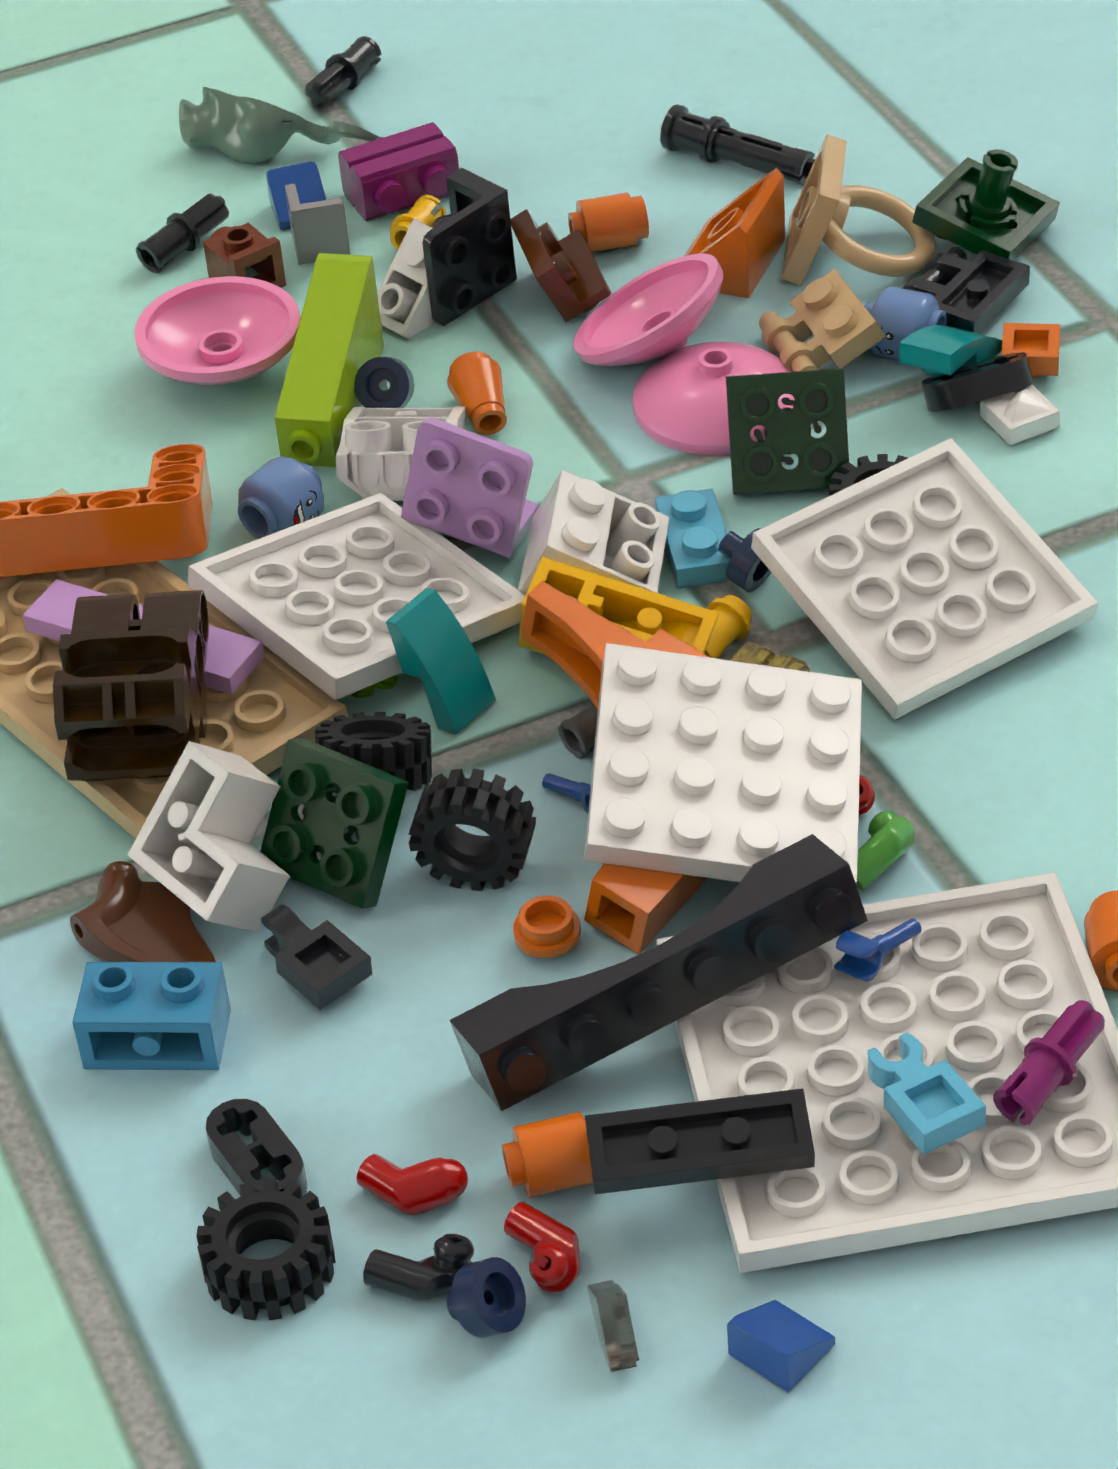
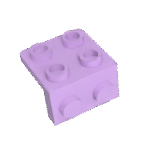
M427 418L417 430L401 518L510 558L530 530L532 518L537 512L539 505L526 500L533 468V459L525 451L441 420Z

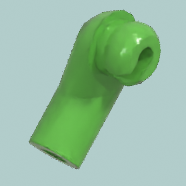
M883 811L875 815L871 820L868 828L871 838L858 849L856 883L858 889L864 891L910 849L914 842L915 831L913 825L906 817H899L893 811Z

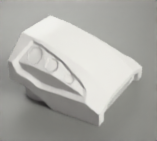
M454 406V408L353 407L344 419L341 441L336 453L337 479L364 499L382 493L392 501H404L418 427L425 419L435 418L465 429L466 406Z

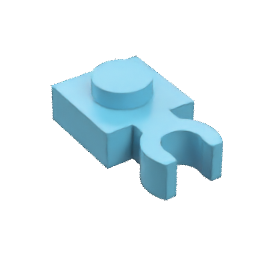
M904 1033L899 1036V1056L902 1059L901 1061L885 1059L875 1047L868 1050V1075L875 1085L884 1089L885 1110L923 1155L986 1125V1105L946 1059L927 1067L923 1063L922 1045L913 1035Z

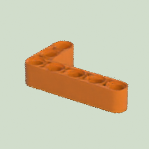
M178 444L156 451L152 458L148 487L0 502V577L181 559L202 553L208 547L213 506L204 447L195 444Z

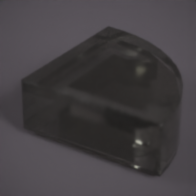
M613 1280L587 1285L599 1340L610 1372L637 1367L636 1361H639L626 1293Z

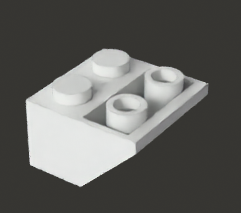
M561 470L532 518L518 590L526 595L541 558L545 557L658 593L669 517L655 511L647 504L634 502L609 491L592 480L582 479Z

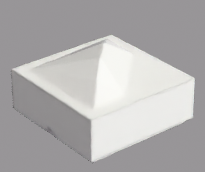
M1032 384L1021 390L980 401V416L1009 445L1049 432L1060 426V411Z

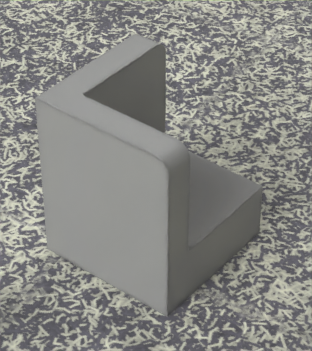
M285 185L291 234L298 264L315 262L318 253L351 255L342 199L334 198L300 204L296 185Z

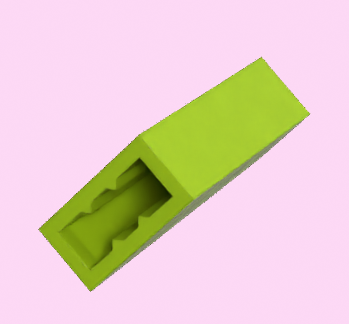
M318 253L274 418L280 456L295 459L309 466L336 467V453L341 441L344 419L353 407H361V403L355 393L356 374L365 362L372 358L380 357L384 349L373 256Z

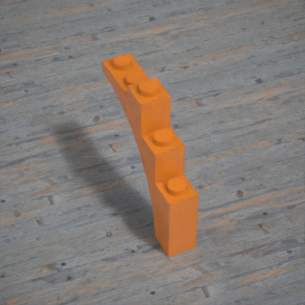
M541 581L527 595L521 638L555 661L590 697L597 710L602 661L606 643L708 657L691 644L679 640L661 628L647 642H644L626 628L612 623L582 605L574 597L562 593L544 581ZM604 863L592 879L584 921L639 955L708 878Z

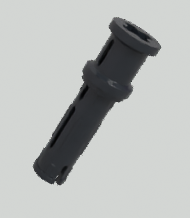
M679 104L673 105L669 109L661 127L660 142L666 150L675 151L681 148L699 154L700 159L708 163L723 159L768 174L777 168L784 175V178L801 185L805 184L815 161L813 159L815 154L811 151L793 148L773 140L738 131L737 129L730 128V124L722 117L713 116L707 119L689 113L688 108Z

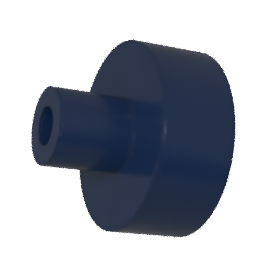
M376 357L368 360L360 367L355 377V393L365 408H404L411 400L414 392V378L410 369L405 363L393 357ZM388 381H389V383H390L389 389H388V387H387V382H388Z
M761 528L753 530L744 539L730 531L723 537L718 547L719 552L730 558L726 569V578L748 593L756 590L771 574V571L751 548L753 532Z
M491 1257L462 1266L454 1277L452 1291L447 1297V1309L451 1317L458 1320L467 1332L480 1338L514 1330L521 1323L526 1308V1294L521 1277L509 1262L498 1257Z

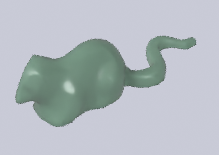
M203 87V101L200 105H194L185 99H182L179 104L180 133L188 147L196 149L215 148L235 161L247 164H257L269 160L284 148L294 133H300L313 141L328 145L338 142L341 137L368 142L383 138L344 122L333 121L329 127L317 125L267 102L231 95L208 87Z

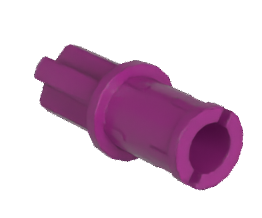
M1078 1000L1074 1005L1068 1006L1043 1038L1031 1039L1024 1048L1025 1057L1021 1064L993 1094L994 1104L1001 1114L1010 1121L1015 1122L1018 1115L1024 1109V1112L1018 1118L1020 1125H1030L1052 1093L1060 1085L1070 1084L1077 1075L1075 1064L1104 1029L1105 1019L1103 1015L1094 1010L1091 1003L1085 1000Z

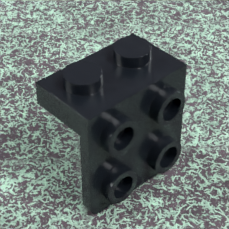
M462 167L446 177L451 217L428 231L422 242L432 319L442 326L449 324L517 280L507 189Z

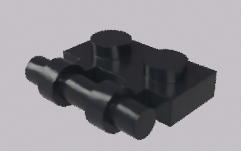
M951 247L946 253L936 254L925 265V273L920 278H911L902 288L934 295L938 302L939 310L946 312V326L980 334L1029 285L1030 266L983 250L969 261L967 260L966 253L961 248Z

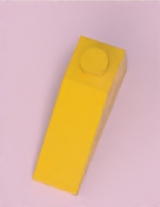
M542 557L521 605L518 646L542 653L521 638L527 595L541 581L566 595L574 597L582 605L612 623L626 628L644 642H647L661 628L679 640L691 644L703 654L718 620L719 613Z

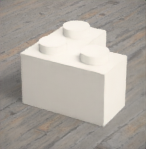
M189 741L127 855L206 921L259 933L263 926L261 918L271 912L290 877L288 873L250 844L281 786L240 755Z

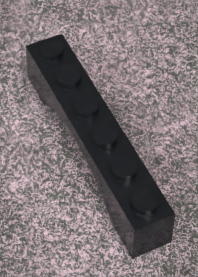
M811 834L753 864L739 885L717 907L686 930L655 948L619 964L580 977L544 985L511 988L449 1021L472 1077L502 1112L868 920L849 863L815 835Z

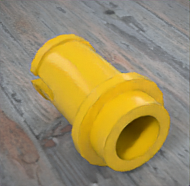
M424 195L415 202L407 214L398 215L391 222L390 241L397 250L399 249L413 218L432 227L438 217L445 216L446 209L444 206L439 208L434 215L431 213L441 201L434 196Z
M734 595L715 598L708 604L707 609L719 613L718 620L704 653L710 658L718 659L734 640L743 639L750 631L752 612L743 600Z

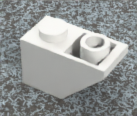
M414 218L377 292L381 325L408 339L436 323L433 321L422 245L425 234L433 228Z

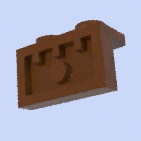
M527 209L510 219L511 227L536 280L565 322L581 313L590 311L600 301L610 296L611 290L584 236L579 230L559 240L548 222L538 226Z

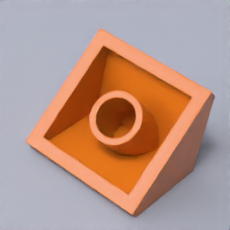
M775 168L709 218L684 255L704 253L710 254L717 259L723 269V280L719 293L749 298L784 243V175Z

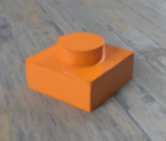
M1003 324L1002 355L1027 353L1032 377L1058 376L1060 324Z

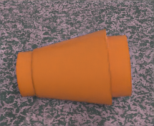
M468 352L459 356L450 366L447 386L458 404L466 406V416L473 424L475 431L482 435L495 434L502 430L507 423L501 367L483 352Z

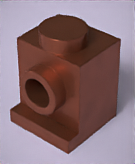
M249 222L241 226L221 227L212 234L209 240L203 242L209 278L224 276L246 277L245 268L251 266L259 273L251 278L272 283L280 288L287 286L280 241L276 237L266 238Z

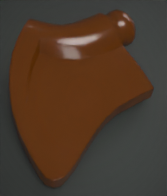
M116 861L110 863L104 869L102 878L99 881L95 901L70 917V926L79 944L88 952L106 962H216L212 952L192 921L190 907L160 882L141 881L137 869L128 862Z

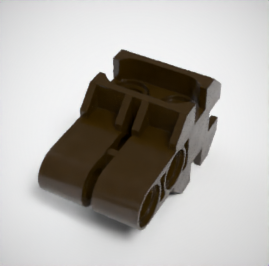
M203 590L146 593L142 619H140L139 604L135 594L77 598L71 634L60 636L58 650L63 670L55 671L53 681L54 723L58 740L67 739L64 767L68 781L170 776L188 742L200 744L199 738L206 737L207 713L204 675L209 637L207 600Z

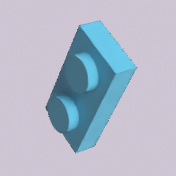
M713 488L698 491L685 490L677 494L655 497L656 511L669 517L665 548L677 589L730 581L726 578V569L730 558L718 551L719 544L727 532Z

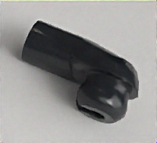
M445 1234L442 1238L440 1237L435 1241L433 1247L434 1255L420 1261L374 1249L367 1258L364 1267V1283L417 1301L430 1299L452 1290V1283L458 1270L462 1266L472 1263L471 1258L474 1255L473 1244L465 1236Z

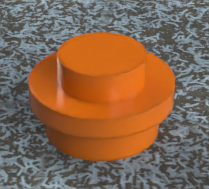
M539 896L527 901L521 907L513 925V933L516 945L524 953L538 958H552L563 955L576 946L581 936L579 917L565 900L556 896Z

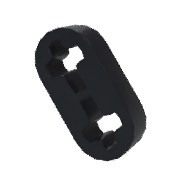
M1021 352L1006 354L962 366L951 375H932L924 379L921 384L928 411L938 412L1021 390L1033 383V377L1027 353Z
M233 1099L221 1103L211 1111L206 1120V1133L210 1152L216 1164L239 1194V1185L250 1181L253 1192L264 1191V1179L270 1178H261L260 1170L266 1167L275 1179L279 1180L277 1184L280 1192L284 1191L290 1181L300 1185L302 1197L307 1193L305 1168L299 1151L262 1105L249 1099ZM240 1131L244 1136L251 1135L253 1142L245 1145L238 1134L234 1132Z

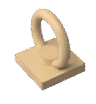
M826 134L789 218L781 279L802 286L822 241L840 258L867 272L889 277L910 276L924 270L925 265L934 257L936 251L935 237L932 232L912 223L915 209L898 197L866 186H842L847 141ZM849 207L867 208L890 217L909 233L914 242V250L908 254L889 255L873 251L855 242L842 230Z

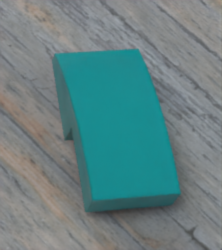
M945 325L927 326L910 334L900 342L899 363L919 367L924 373L929 375H951L962 366L997 356L1002 351V340Z
M424 589L386 621L403 674L421 678L439 730L457 734L496 700L489 679L472 643L436 590Z

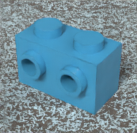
M87 962L72 1021L83 1069L219 1070L231 1013L222 962Z

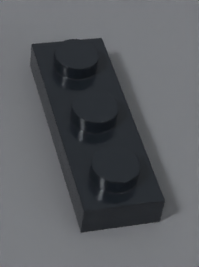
M803 1088L585 1115L595 1195L812 1168L815 1164V1151Z

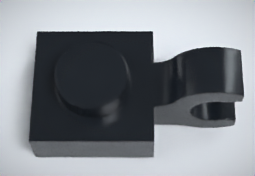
M283 904L261 918V923L274 934L264 941V945L270 954L275 957L277 973L319 1010L372 975L371 956L328 920L311 930L289 907Z

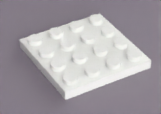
M952 438L753 532L752 550L857 676L862 679V682L894 720L1093 619L1098 606L1096 599Z
M382 493L188 566V586L193 590H203L208 602L254 638L261 640L263 645L334 700L354 694L363 688L403 673L386 621L424 589L430 588L437 591L462 626L471 643L519 624L521 605L525 597L522 592L433 529L401 518L402 507Z
M606 643L602 661L584 861L741 882L753 864L813 834L849 863L855 883H857L862 679Z

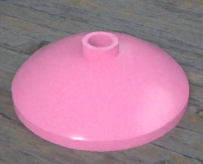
M699 253L676 258L643 273L610 295L585 319L574 337L573 346L582 361L607 367L640 364L657 357L662 358L675 350L683 348L687 344V338L703 323L719 295L723 280L722 267L714 256Z
M238 276L207 278L176 287L151 302L137 320L135 341L142 360L150 368L170 379L194 385L234 383L263 373L287 355L294 345L300 322V313L297 303L292 296L272 283Z
M720 341L686 346L660 358L638 379L633 391L634 416L640 428L649 437L664 446L691 454L727 455L730 454L725 376L791 372V370L786 368L774 354L744 343ZM783 394L779 397L778 406L780 408H793L792 405H784L781 402V399L783 397H788L790 400H794V397L792 395ZM754 426L750 432L752 440L758 442L754 435L756 428L760 429L763 440H765L764 426Z

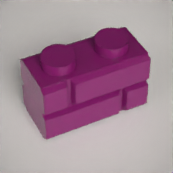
M434 122L339 151L338 154L344 195L353 207L356 206V210L365 221L412 207L424 195H431L436 198L447 196L446 177L459 169L456 147L446 136L444 137L443 132Z

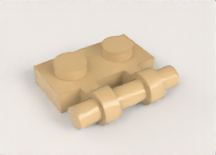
M835 268L822 278L812 281L800 294L789 301L796 310V313L788 319L779 317L776 312L771 311L763 314L759 320L763 342L772 353L780 354V361L791 371L819 370L818 368L830 359L834 361L838 368H843L886 337L878 323ZM814 335V337L811 338V339H810L809 341H807L806 343L803 342V341H805L806 339H808L810 336Z

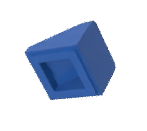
M310 161L270 169L266 173L269 200L280 230L291 228L285 185H296L300 204L326 200L319 170L315 162Z
M777 1300L737 1314L727 1324L728 1354L788 1393L835 1345V1336Z

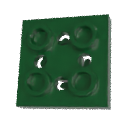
M989 150L983 156V164L967 157L916 205L912 223L932 232L936 237L948 240L976 255L983 250L1015 260L1055 220L1060 202L1014 180L1013 176L1018 167V160L1007 151Z
M835 368L725 376L733 495L829 488L833 474L835 472L841 473V466L849 462L844 369ZM783 394L792 395L794 397V400H790L788 397H783L781 399V402L784 405H792L793 408H780L778 406L779 397ZM818 421H821L826 427V432L822 437L814 438L811 436L810 425L813 424L814 431L819 434L822 429ZM762 425L764 426L765 440H763L760 429L756 428L754 430V435L758 440L756 442L752 440L750 432L754 426ZM796 454L798 457L797 466L793 469L784 468L781 462L792 465L794 460L783 455Z
M305 738L288 740L277 782L281 787L272 802L260 852L293 879L361 909L377 906L409 782ZM337 784V785L339 786V787H337V793H338V795L333 796L332 793H335V792H336V786H334V785ZM300 804L304 805L302 809V814L304 815L303 820L300 818L298 814V808ZM317 852H319L322 857L320 861L317 858Z

